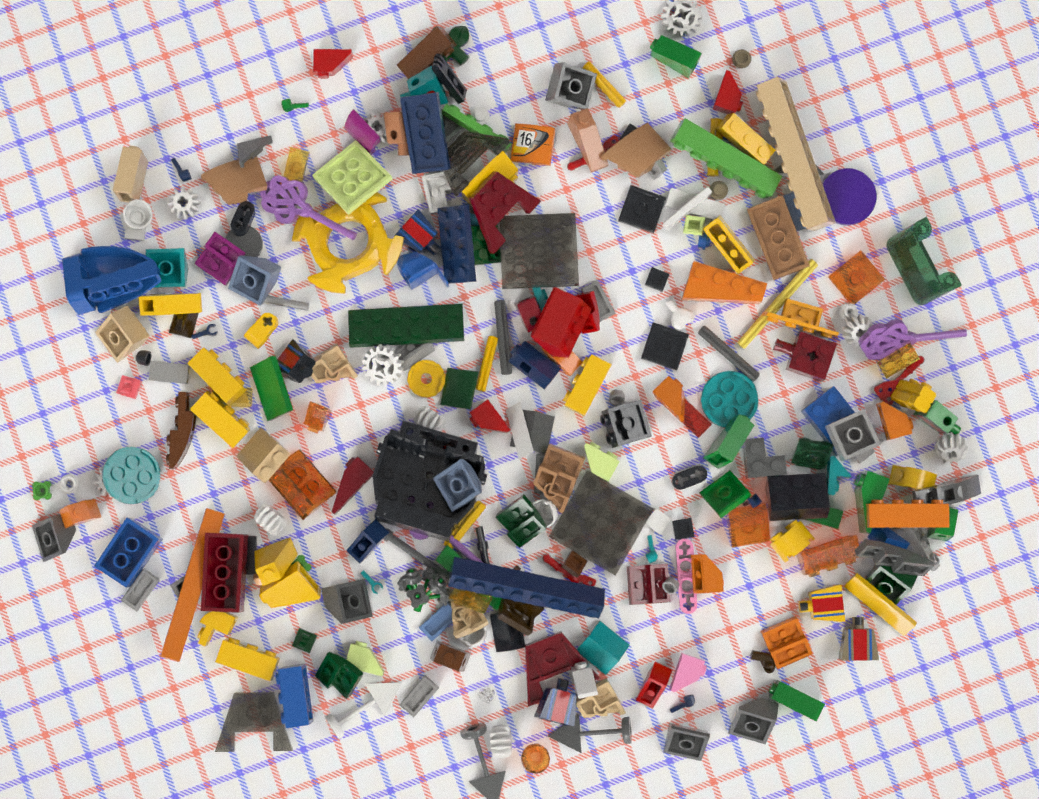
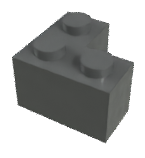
M764 438L746 439L742 445L746 479L787 474L785 455L766 457Z

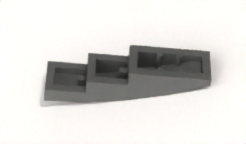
M865 539L855 549L857 557L873 558L875 565L891 566L893 573L925 576L935 566L934 562L914 552L884 542Z

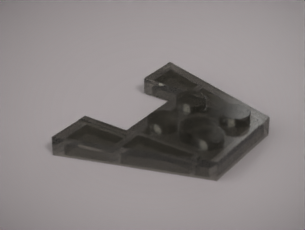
M467 131L459 135L448 147L451 169L443 170L452 193L457 197L469 185V182L462 174L487 149L498 156L510 144V141L504 137Z
M235 692L215 752H235V732H273V751H293L286 726L281 721V711L275 693Z

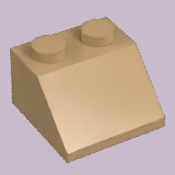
M128 306L112 312L95 332L117 363L142 346L150 337Z

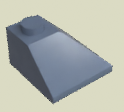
M240 255L238 256L228 289L261 306L275 286L281 266L266 258Z

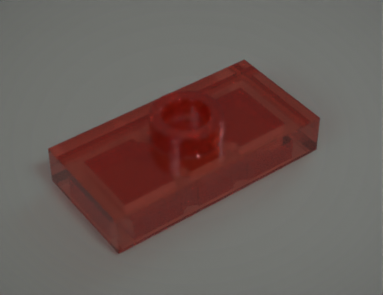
M685 399V413L682 423L699 438L712 424Z

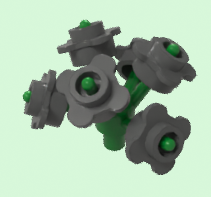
M416 568L408 569L406 574L397 582L399 591L407 592L406 595L410 598L411 606L416 612H421L423 604L428 603L430 599L437 598L438 603H443L444 606H447V602L451 600V593L449 588L446 589L447 584L445 580L437 575V571L433 568L420 569L418 571ZM421 580L425 581L424 586H417V584L421 582Z

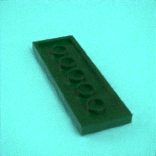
M463 303L348 310L350 348L373 347L379 344L390 346L464 341Z

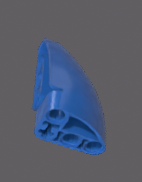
M88 247L81 249V254L78 253L62 259L66 297L78 315L95 311L96 307L99 313L114 309L138 298L161 282L160 269L154 260L135 250L123 247Z

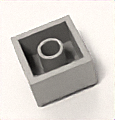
M865 409L825 426L841 461L848 460L881 445Z

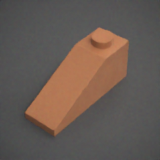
M586 108L571 114L567 125L590 172L608 167V161H604L601 158L605 152L596 123L589 109Z

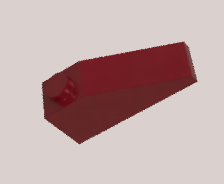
M358 456L356 459L352 457L345 464L347 468L344 470L331 511L334 515L373 476L374 471Z

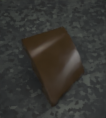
M517 565L514 567L515 570H521ZM501 598L497 618L529 636L533 632L535 617L544 611V607Z

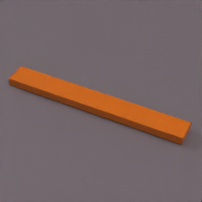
M208 508L205 509L160 654L162 658L180 662L202 590L205 533L220 532L224 513Z

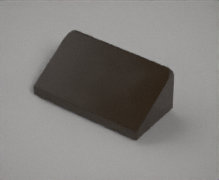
M199 313L174 314L169 333L192 338L191 335H193Z

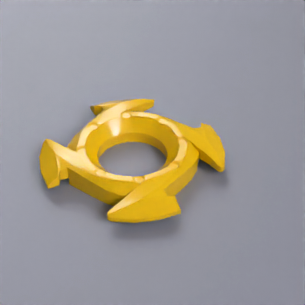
M376 192L349 215L338 203L320 213L338 224L353 221L362 224L367 229L368 243L361 254L351 259H340L330 252L328 239L333 229L311 217L299 215L294 227L292 242H299L302 238H306L315 262L322 270V272L308 276L309 282L331 293L345 294L346 286L343 284V280H350L372 270L379 265L378 262L380 260L384 274L388 275L402 252L404 237L395 235L393 239L388 238L380 217L371 207L372 205L387 202L386 197Z

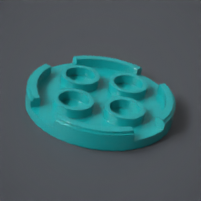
M736 371L718 373L707 381L702 390V410L713 424L725 428L729 421L738 414L745 415L751 420L758 408L756 387L742 373Z
M127 446L118 449L107 458L102 471V479L107 492L114 499L124 504H139L151 498L158 490L161 470L157 460L150 452L145 449Z

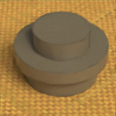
M744 49L737 50L733 54L732 62L737 68H746L751 63V55Z
M715 181L709 187L712 191L711 197L715 200H722L728 194V187L722 181Z

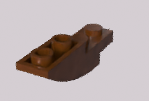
M178 392V396L175 398V407L178 408V415H175V427H178V430H170V434H167L166 443L169 446V454L166 455V465H169V469H177L191 445L195 431L196 415L189 411L190 393Z

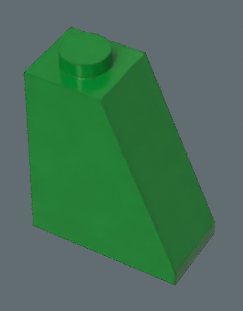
M663 35L658 40L655 38L650 46V49H652L650 56L688 79L698 65L702 55L701 52Z
M736 415L729 421L703 459L717 469L733 462L755 425L750 422L747 416Z
M779 680L776 683L773 682L768 691L770 693L769 698L816 722L825 705L819 700Z

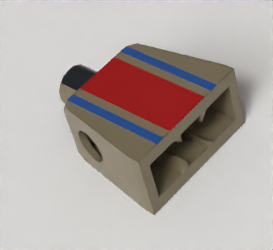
M852 617V628H843L839 660H879L874 630L864 628V617Z

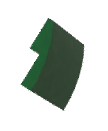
M524 494L498 512L495 517L508 530L506 535L519 548L547 529L543 518Z
M328 652L315 677L327 689L334 686L347 699L354 692L364 673L345 658Z

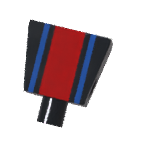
M294 339L290 341L277 359L282 376L299 384L305 378L312 375V368L316 364L315 359L308 350Z

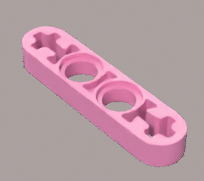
M680 539L675 546L677 581H679V607L682 612L691 614L697 609V594H693V597L689 596V601L694 605L687 611V608L683 607V604L686 603V597L682 598V593H693L692 565L688 572H683L680 568V564L683 561H688L691 564V558L679 559V555H683V550L679 549V545H682V542L685 541L686 545L690 546L689 549H686V555H694L693 543L689 539ZM683 581H691L692 589L690 591L682 589Z

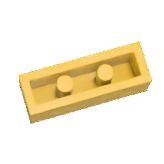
M735 113L727 114L716 127V130L738 150L763 165L776 151Z
M721 215L717 216L703 228L737 274L754 263L755 259Z
M203 347L188 364L226 404L231 406L247 391L243 387L245 382L238 375L234 377L230 373L232 369L225 362L221 364L217 360L219 356L212 349L208 351Z
M591 354L590 358L585 357L581 365L584 369L581 375L576 374L572 382L575 385L573 390H568L563 399L566 402L564 406L585 416L612 364Z
M206 391L190 410L227 444L234 448L251 430L248 427L249 423L242 417L239 419L234 414L235 410L231 406L220 402L221 398L215 392Z
M232 637L222 641L216 663L267 681L273 680L280 660L279 657H276L277 653L270 650L265 652L259 651L258 646L247 643V646L239 644L240 640Z

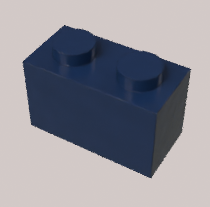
M375 519L360 533L346 551L360 564L378 547L390 532Z

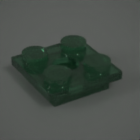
M806 437L799 438L791 463L806 468L825 469L834 445L827 441L820 442Z

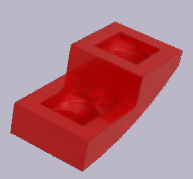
M594 291L575 295L592 309L582 329V334L599 331L600 318Z

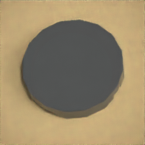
M251 226L244 236L234 235L231 229L225 238L246 253L245 256L258 257L263 249V240L260 233Z

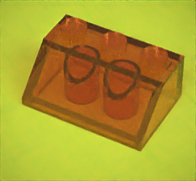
M300 449L291 454L268 480L302 520L313 514L337 493Z
M847 535L799 552L796 557L802 574L808 575L810 578L819 575L820 570L827 569V571L837 569L838 564L845 562V565L857 562L856 558L859 557L856 556L855 549L859 546L857 535Z

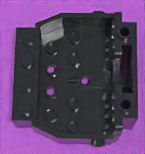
M407 421L402 422L400 431L390 429L383 443H379L376 452L379 454L372 476L375 501L378 504L374 515L375 519L382 523L450 542L454 527L458 528L472 513L477 496L469 501L467 505L452 512L433 478L460 459H464L474 469L481 485H485L488 474H485L484 457L476 454L478 443ZM428 441L433 442L434 445H428ZM431 472L433 477L427 478L425 476L426 473ZM414 497L415 502L409 503L408 498ZM429 502L434 505L431 509L426 507Z

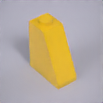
M291 537L254 551L255 570L262 585L264 586L281 579L297 557L298 553Z
M297 561L288 568L281 579L264 586L260 585L259 597L270 608L318 600L321 598V588Z

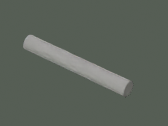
M269 295L264 301L265 303L309 310V303Z

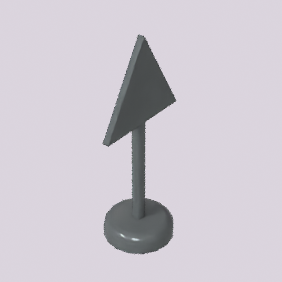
M577 715L574 726L563 725L548 737L582 754L581 736L622 733L624 743L632 744L631 721L629 716L622 718V728L580 731V718Z
M479 723L468 726L460 731V735L465 740L474 739L485 777L471 780L469 783L487 799H499L506 771L489 775L478 737L486 733V724Z

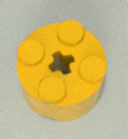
M793 520L784 527L786 529L784 533L778 532L770 538L772 542L770 545L784 563L789 560L787 556L789 558L791 556L794 557L806 548L811 541L815 540L801 520L799 522Z

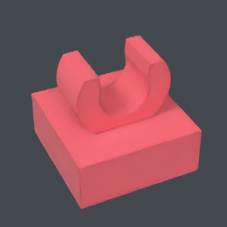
M122 375L116 393L136 399L142 381Z

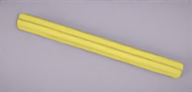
M810 259L808 261L810 267L800 270L764 312L776 314L784 305L785 299H789L816 269L818 264ZM761 314L737 343L741 348L745 349L769 322L767 317Z

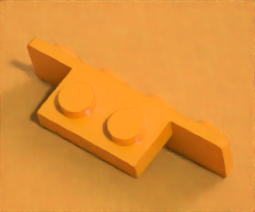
M788 298L785 299L781 316L770 312H763L762 316L767 317V321L778 323V320L785 322L784 326L795 329L796 326L803 327L802 331L814 334V331L821 332L820 336L831 339L832 336L839 335V332L819 327L823 313L822 308Z

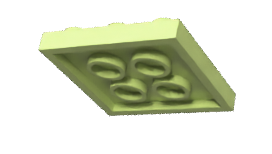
M356 140L312 175L314 180L348 215L393 180L392 176Z

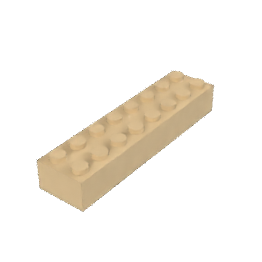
M777 76L756 85L758 89L756 91L757 98L764 106V109H762L763 115L770 123V127H768L772 138L775 137L777 143L775 145L778 155H781L783 160L781 167L789 177L787 181L790 191H794L796 197L793 199L797 209H800L802 214L800 216L802 226L808 230L817 231L835 224V218L787 82Z

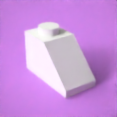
M579 662L574 667H571L578 698L598 695L590 663Z

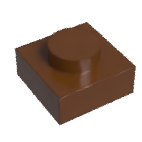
M572 550L561 567L577 578L588 561Z

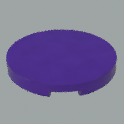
M844 168L831 173L824 180L823 187L837 224L844 226L856 225L864 221L874 210L877 200L876 188L872 180L865 173L852 168Z

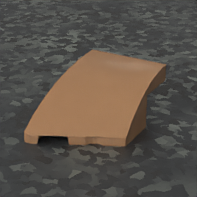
M647 122L617 142L601 158L604 161L610 160L617 164V167L621 170L628 171L631 175L639 178L651 171L655 162L670 154L672 149Z
M257 156L245 162L244 168L240 167L239 159L201 174V179L210 184L213 191L220 195L228 205L247 201L248 193L267 190V183Z
M549 444L533 484L563 514L584 464L585 457Z

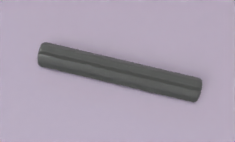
M496 300L494 306L501 374L510 375L512 374V364L508 362L511 354L505 300Z
M702 326L698 331V334L751 381L757 380L760 373L709 328Z

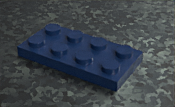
M439 92L400 97L412 174L451 169Z
M469 204L437 208L444 277L449 284L476 282Z

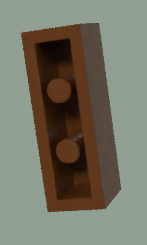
M437 26L397 64V67L409 79L432 66L435 54H441L442 57L451 55L454 52L453 48L457 44L443 27Z

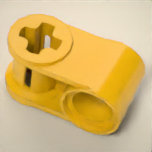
M264 313L246 331L244 337L257 349L261 348L278 327V318L271 313ZM266 318H268V319L273 318V319L271 320V322L273 323L271 326H270V325H266V324H267V322L265 321Z

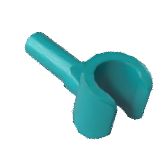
M648 535V544L651 552L645 555L648 562L653 563L657 560L658 555L653 545L652 535Z
M364 570L360 573L371 585L373 593L378 594L373 589L375 585H380L383 589L382 583L374 581Z

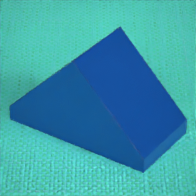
M873 528L867 536L869 540L884 542L903 549H907L910 545L908 541L889 528Z

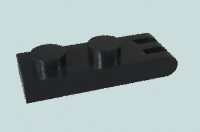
M435 54L431 69L438 77L439 82L448 90L450 97L454 98L457 104L464 102L467 89L442 55Z

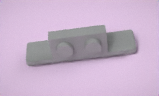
M889 528L910 543L906 550L920 556L923 555L924 558L934 562L935 566L931 569L932 572L938 569L940 560L937 554L932 552L929 547V540L926 536H923L920 528Z

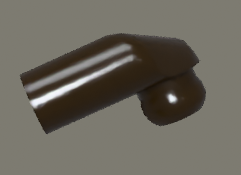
M751 651V660L760 661L766 673L774 672L776 665L769 653Z

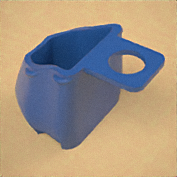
M418 252L399 256L397 261L398 270L411 290L436 274L439 275L445 286L449 287L448 281L433 260Z

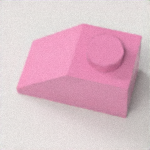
M681 653L669 690L676 692L698 681L700 676L703 677L707 668L704 665L705 661Z

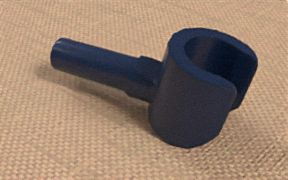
M175 158L171 159L183 182L191 180L189 170L182 171Z
M208 325L206 330L191 335L192 339L206 335L216 336L218 331L214 333L209 332V329L216 325Z
M754 494L751 498L749 497L744 501L742 505L747 506L750 504L752 508H755L762 503V500L757 494Z
M694 695L684 696L685 703L671 708V713L685 707H692L695 704Z

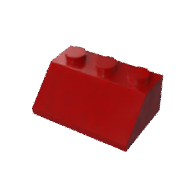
M553 287L530 336L552 357L569 358L592 309L581 298Z

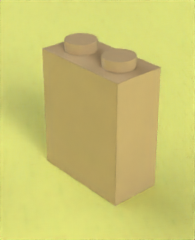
M137 146L122 147L113 186V192L121 202L128 203L129 201L140 199L148 160L143 151Z
M261 427L236 457L252 474L266 484L289 457L290 453Z

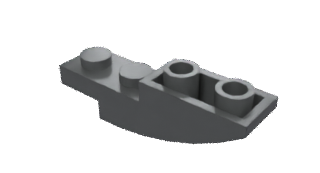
M977 474L912 491L913 500H923V504H931V500H943V504L951 505L981 494L979 475Z

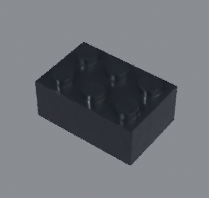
M825 473L767 476L765 490L770 521L828 518L830 502Z

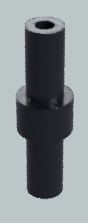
M483 526L475 527L478 540L476 545L477 550L480 551L481 561L490 564L487 551L489 546L488 541H485Z

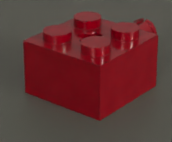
M800 331L793 344L777 338L773 350L789 355L785 370L822 382L826 379L837 343ZM813 353L815 359L810 361V357L807 354Z

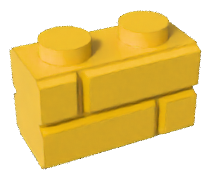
M910 378L909 381L903 379L899 381L896 387L897 390H894L891 399L901 407L927 413L931 406L930 403H933L937 395L931 390L932 386L925 382L920 384Z

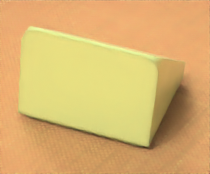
M686 215L683 233L702 236L703 228L705 227V217Z

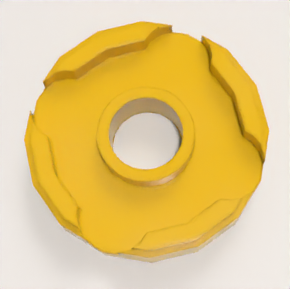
M421 360L410 368L407 381L414 394L430 398L442 391L446 377L444 370L438 363L432 360ZM427 373L432 376V381L429 384L422 383L421 377L423 374Z

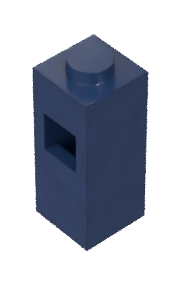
M524 341L520 346L516 344L510 352L512 357L508 362L544 390L561 369L527 341Z

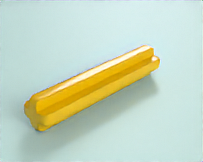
M590 61L584 64L582 69L597 73L595 84L618 108L622 107L626 99Z
M488 336L476 384V390L486 391L498 338L495 336Z
M476 501L472 513L458 528L453 530L452 536H454V539L460 541L486 509V506L481 501ZM444 541L443 544L445 546L448 545L450 548H454L450 542Z

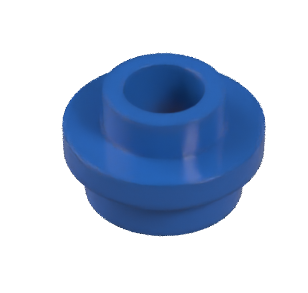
M705 231L702 236L699 235L698 248H702V250L710 246V238Z

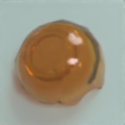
M539 743L528 745L522 751L520 757L523 768L532 774L542 773L549 767V752Z

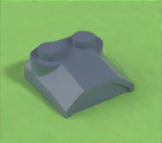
M460 459L433 478L452 512L467 505L469 501L482 493V486L472 466L464 459Z

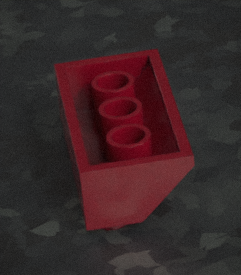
M205 533L201 611L244 612L248 534Z

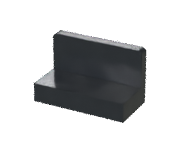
M498 613L490 614L496 652L525 648L524 634L498 619Z

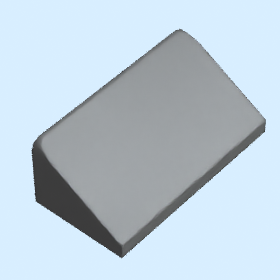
M431 343L407 344L396 348L394 353L401 354L398 359L404 361L401 367L404 368L403 371H406L415 363L434 352L435 348Z

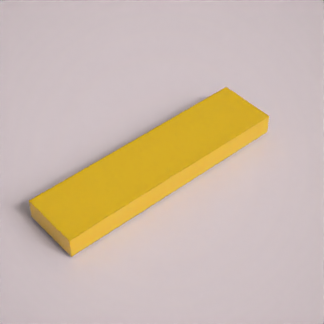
M858 573L844 585L847 590L903 636L916 626L917 622Z

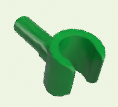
M291 99L281 101L285 112L309 107V103L292 104Z

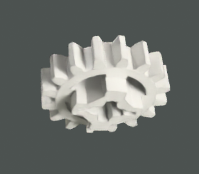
M668 0V7H663L662 11L665 13L661 15V18L665 19L662 25L668 26L666 32L672 30V36L679 33L680 38H682L684 33H686L687 37L690 36V31L695 33L697 31L696 27L701 25V22L698 20H702L703 15L698 14L701 12V7L696 8L698 2L691 3V0H673L672 3ZM674 8L675 14L669 17L670 11ZM679 14L685 16V19H682V17L678 18ZM694 17L693 23L689 25V20Z
M379 344L377 347H371L370 351L365 353L366 357L362 360L365 365L362 367V370H367L365 376H371L370 382L376 380L377 385L383 382L384 386H387L389 382L393 384L396 379L400 378V373L404 370L401 367L404 361L398 359L401 354H395V348L389 350V345L383 348Z

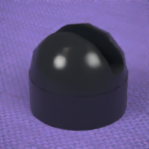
M140 350L137 352L135 359L138 364L148 366L152 355L150 351Z

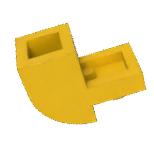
M892 465L888 484L918 490L935 486L937 474L917 468Z
M213 611L204 615L199 622L206 625V627H202L197 636L199 638L198 644L204 647L208 646L215 630L225 635H230L238 616L229 612Z

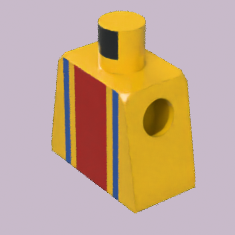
M840 584L808 592L809 600L798 602L799 612H810L811 619L845 622L842 585Z

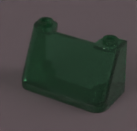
M927 217L893 235L886 243L887 250L912 299L918 305H926L962 286L955 273L945 272L939 275L922 242L932 233V227Z

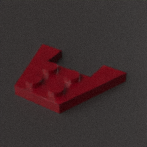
M493 171L469 197L488 249L493 254L506 241L495 226L510 209L518 203L526 214H530L541 202V200L497 171Z
M562 631L525 645L528 707L540 702L543 695L540 685L541 681L571 670V667H574L576 663L586 662L588 664ZM592 668L594 679L596 681L600 679V677Z

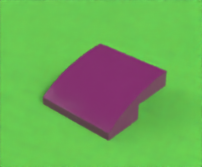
M353 109L346 119L344 128L372 155L376 151L375 146L381 142L380 136Z
M214 232L204 245V251L194 264L227 286L231 280L238 256H245L246 253L217 232Z

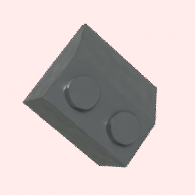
M565 62L554 64L545 101L580 110L588 108L597 73Z

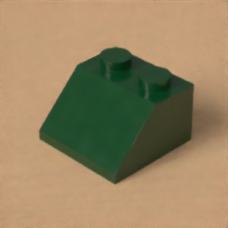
M874 565L865 580L897 605L912 590L918 576L893 573L891 566Z

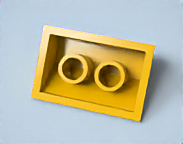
M503 150L461 190L462 198L471 206L469 197L493 171L499 172L512 182L518 179L517 167Z

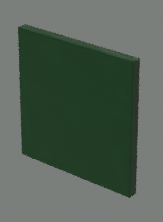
M447 368L440 405L471 410L479 372Z

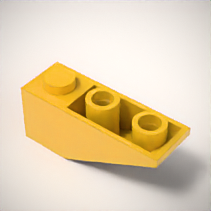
M201 293L148 294L139 296L140 316L201 313Z

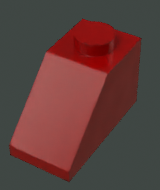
M313 49L314 75L320 79H328L329 76H335L353 58L352 49Z
M726 70L713 106V110L725 114L736 113V111L740 112L743 101L740 100L742 93L729 70Z
M488 399L469 412L471 415L469 420L475 428L479 426L483 430L509 433L511 431Z
M655 661L644 680L636 701L653 709L668 684L672 669Z

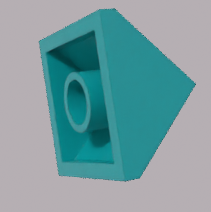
M185 248L145 249L146 256L154 260L160 269L161 282L154 288L186 287L189 268Z
M599 621L577 648V651L606 675L620 661L630 644L603 622Z

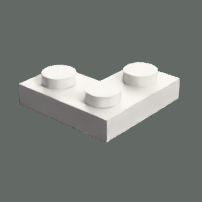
M459 168L422 176L430 214L438 213L437 208L448 207L445 192L463 188Z

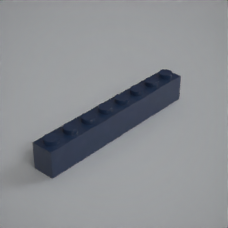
M454 557L450 568L448 587L598 619L604 608L605 589L459 557Z

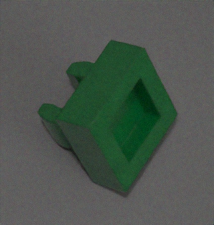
M299 628L292 646L311 653L318 635Z

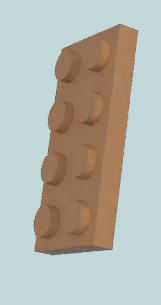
M783 195L747 209L773 280L810 267Z

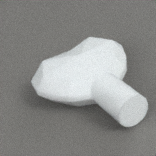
M672 299L666 303L672 311L671 323L675 330H682L686 324L694 321L695 315L693 311L684 307L678 308Z

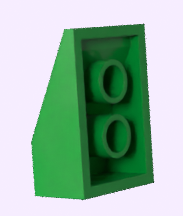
M868 470L857 474L853 483L856 485L854 489L859 532L862 534H870L872 528H867L866 504H872V500H883L890 478Z

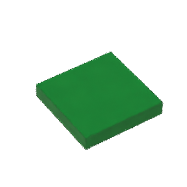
M730 470L699 492L701 497L720 518L752 496L749 490Z

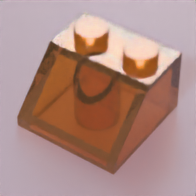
M861 250L828 276L849 304L852 303L854 305L886 280Z
M766 503L759 504L755 508H752V506L735 508L726 515L732 548L770 541Z

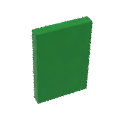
M270 356L251 366L250 370L267 422L293 411L276 356Z

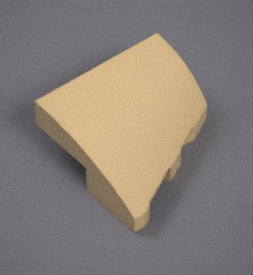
M337 343L314 357L316 364L312 368L313 373L311 377L316 383H324L327 380L339 381L340 378L352 377L354 379L358 377Z
M464 590L451 598L453 635L455 639L469 635L489 625L488 620L469 591Z
M607 678L596 683L598 695L579 699L576 694V706L584 718L596 715L601 717L608 716V713L619 712L620 715L626 713Z

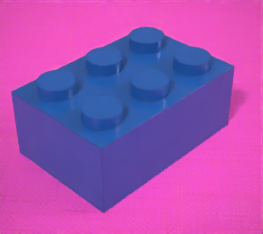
M833 386L801 410V412L833 453L838 456L825 426L851 415L855 411L836 387Z
M127 517L94 567L124 587H131L163 538L133 518Z
M306 663L281 667L278 669V673H276V683L280 685L281 692L278 693L279 704H283V712H281L282 724H285L286 728L310 725L314 720Z

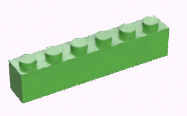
M686 118L680 121L670 142L674 143L673 146L682 151L686 150L692 158L696 160L701 159L706 162V166L723 172L722 175L724 177L738 181L741 187L755 191L754 194L762 199H767L773 195L783 177Z

